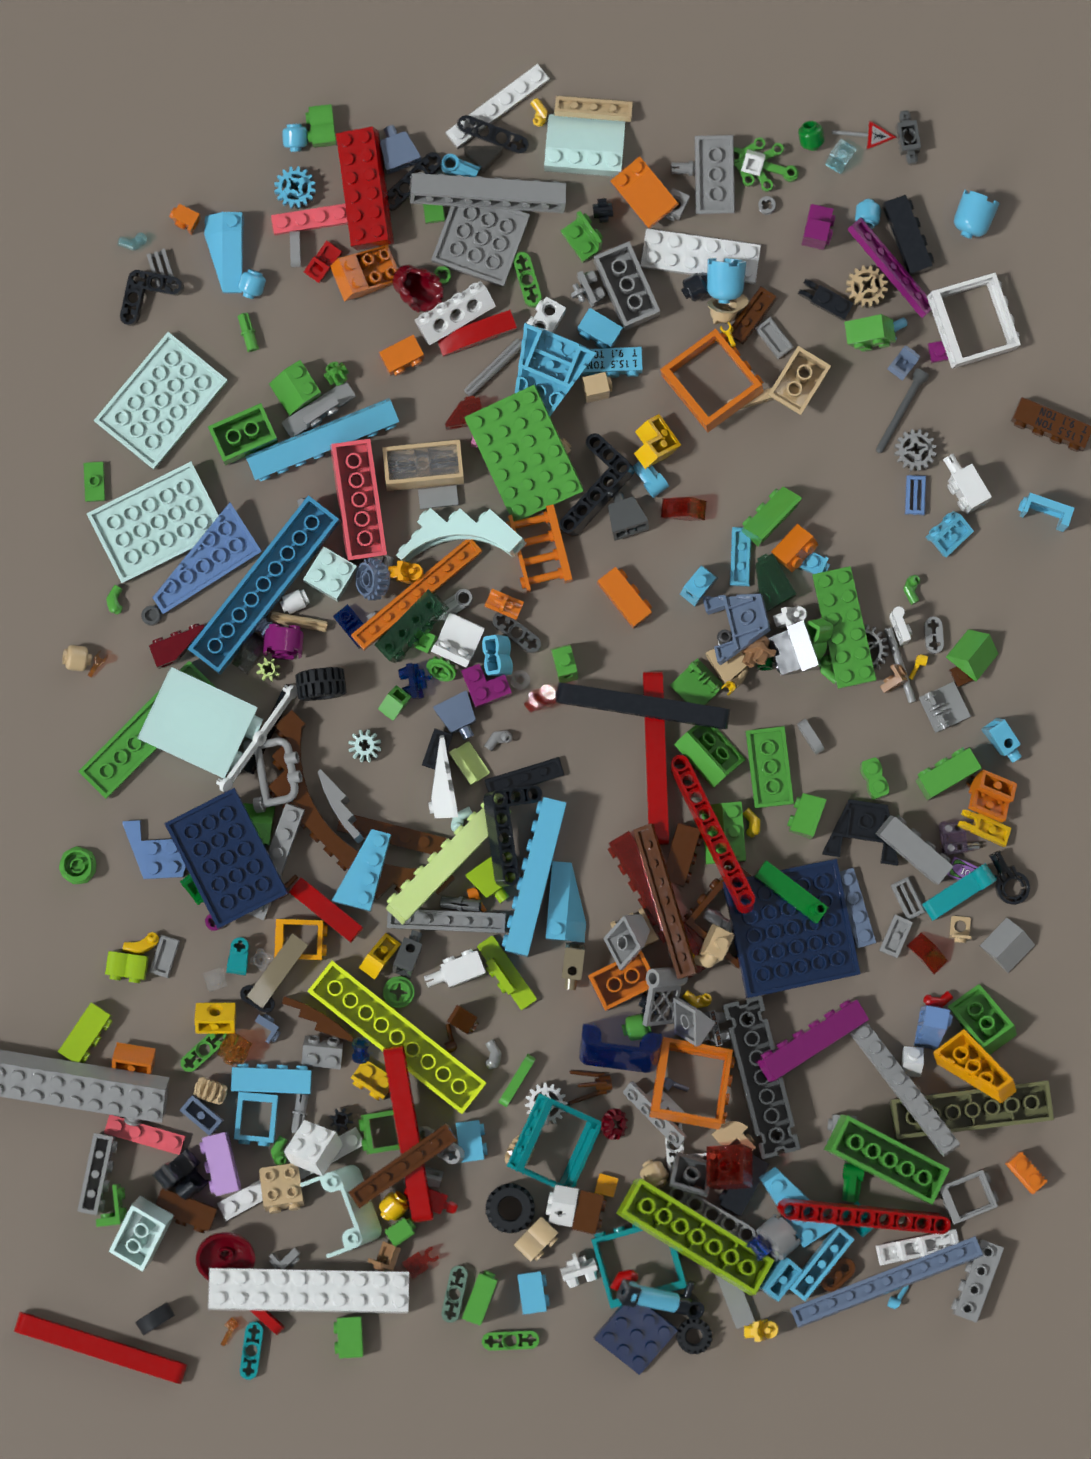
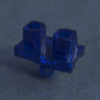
M408 663L406 667L398 670L401 680L409 679L410 686L402 687V690L413 699L424 698L423 689L428 688L427 681L432 680L431 676H425V670H419L418 664Z

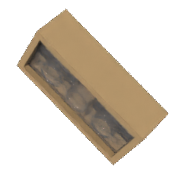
M460 440L382 447L387 491L464 484Z

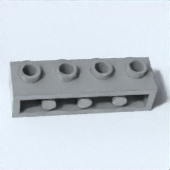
M890 815L875 834L931 882L939 885L953 868L949 863L950 859L943 853L938 854L935 851L936 847L928 840L924 842L917 830L914 828L910 830L905 825L907 822L902 817Z
M99 1133L93 1134L78 1212L100 1215V1211H104L106 1200H103L104 1192H108L110 1184L107 1176L108 1172H112L114 1165L111 1157L112 1153H116L118 1141H115L116 1137Z
M979 1239L978 1244L983 1256L967 1262L965 1280L961 1279L958 1286L959 1296L954 1298L951 1305L953 1314L976 1323L1004 1250L1003 1247Z

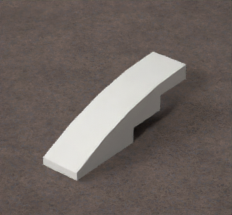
M952 1229L945 1234L932 1233L877 1245L876 1251L879 1265L923 1257L957 1244L959 1240L956 1229Z

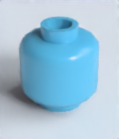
M287 124V127L282 130L283 146L290 148V152L302 151L301 147L308 145L307 129L302 127V124Z
M865 199L858 203L855 221L861 217L871 229L880 222V205L872 199Z
M248 269V272L242 273L238 288L241 292H244V297L254 299V296L262 295L266 279L263 277V273Z

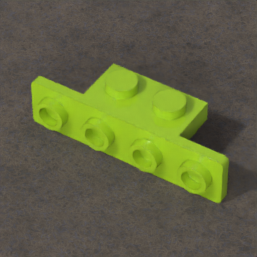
M490 936L477 945V948L487 961L488 967H486V970L492 978L496 976L499 981L497 985L503 994L507 992L508 995H511L521 1010L537 1000L494 936Z

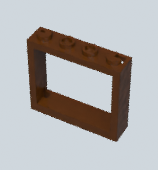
M727 865L726 867H724L726 870L729 871L734 869V867L731 865ZM741 867L745 877L751 876L747 871H745ZM722 876L719 879L715 878L709 885L711 889L707 894L702 893L696 900L698 904L695 908H690L684 915L683 923L703 940H705L707 933L694 921L723 888L722 882L724 880ZM727 951L724 958L735 968L739 969L737 954L733 957Z

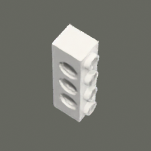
M480 281L471 284L468 289L454 294L451 299L437 304L434 309L420 314L414 321L423 338L431 345L496 307L487 288Z

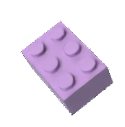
M223 1132L203 1137V1142H200V1149L202 1154H206L207 1162H204L206 1173L211 1175L212 1181H209L211 1193L215 1192V1196L242 1190L229 1133Z

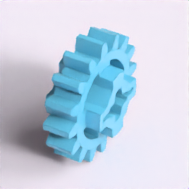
M289 167L290 172L282 170L283 176L277 175L279 182H274V186L278 189H275L274 192L275 194H280L277 200H283L282 204L284 207L290 204V209H293L294 205L301 209L302 203L308 206L307 200H313L311 194H316V190L312 187L316 186L314 181H311L313 179L312 174L307 176L308 172L306 169L301 172L300 167H297L296 171ZM286 181V182H287V186H286V188H284V190L282 191V186H283L284 182ZM291 183L298 187L299 193L292 189ZM308 185L307 193L304 195L303 190Z

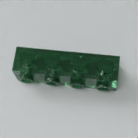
M428 589L374 645L390 662L402 661L406 656L405 653L410 648H414L419 643V639L424 634H428L433 629V625L446 616V611L449 607L435 592Z

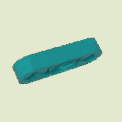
M257 1321L249 1323L245 1329L240 1375L247 1380L253 1379L257 1375L264 1328ZM254 1325H257V1329L260 1330V1333H257L255 1336V1340L259 1339V1343L255 1341L247 1342V1338L252 1339V1332H249V1328H253ZM248 1345H255L257 1347V1354L255 1356H249L246 1353ZM245 1358L249 1360L256 1359V1363L252 1362L251 1369H254V1373H251L250 1376H247V1372L243 1371L248 1366V1361L244 1362Z

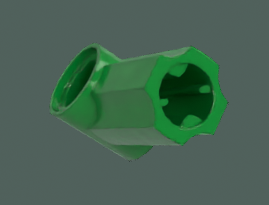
M848 1162L844 1163L843 1168L844 1183L841 1200L859 1202L864 1170Z

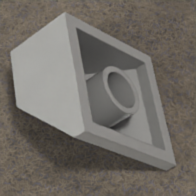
M642 914L624 915L603 938L619 970H623L644 948L650 929Z

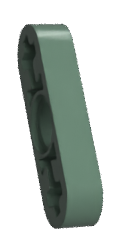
M461 1265L454 1266L451 1269L441 1313L443 1320L448 1323L455 1322L460 1314L468 1276L466 1268ZM458 1269H462L461 1272L464 1274V1277H461L459 1283H463V1287L450 1285L451 1281L455 1282L456 1276L453 1275V1272H457ZM452 1288H457L460 1291V1297L456 1300L449 1297V1291ZM447 1300L451 1303H459L458 1307L454 1305L453 1312L456 1313V1316H452L451 1319H448V1315L445 1314V1311L450 1309V1304L446 1305Z

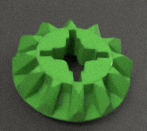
M434 656L433 659H429L426 665L430 675L441 681H451L457 673L455 665L450 664V660H444L443 657L439 659L437 656Z
M393 977L384 985V999L392 1007H405L413 1000L414 987L405 977ZM400 984L401 990L407 992V994H402L399 1001H397L396 994L390 991L397 990Z

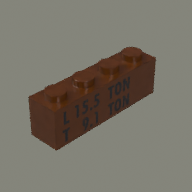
M1023 397L1019 400L1011 422L1017 428L1030 429L1034 435L1049 437L1050 441L1055 444H1066L1068 449L1075 452L1085 449L1091 435L1090 425Z

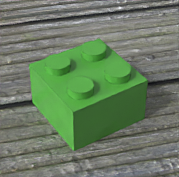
M882 314L844 322L847 344L854 347V349H859L861 352L870 351L875 346L886 348L890 346V343L896 342L893 319Z

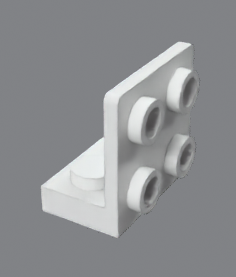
M449 613L431 652L467 668L485 628L458 615Z

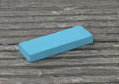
M732 527L730 586L749 587L751 539L742 532L743 528Z

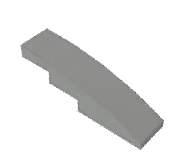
M320 769L318 775L333 811L345 829L359 844L364 838L352 825L357 819L345 807L349 799Z

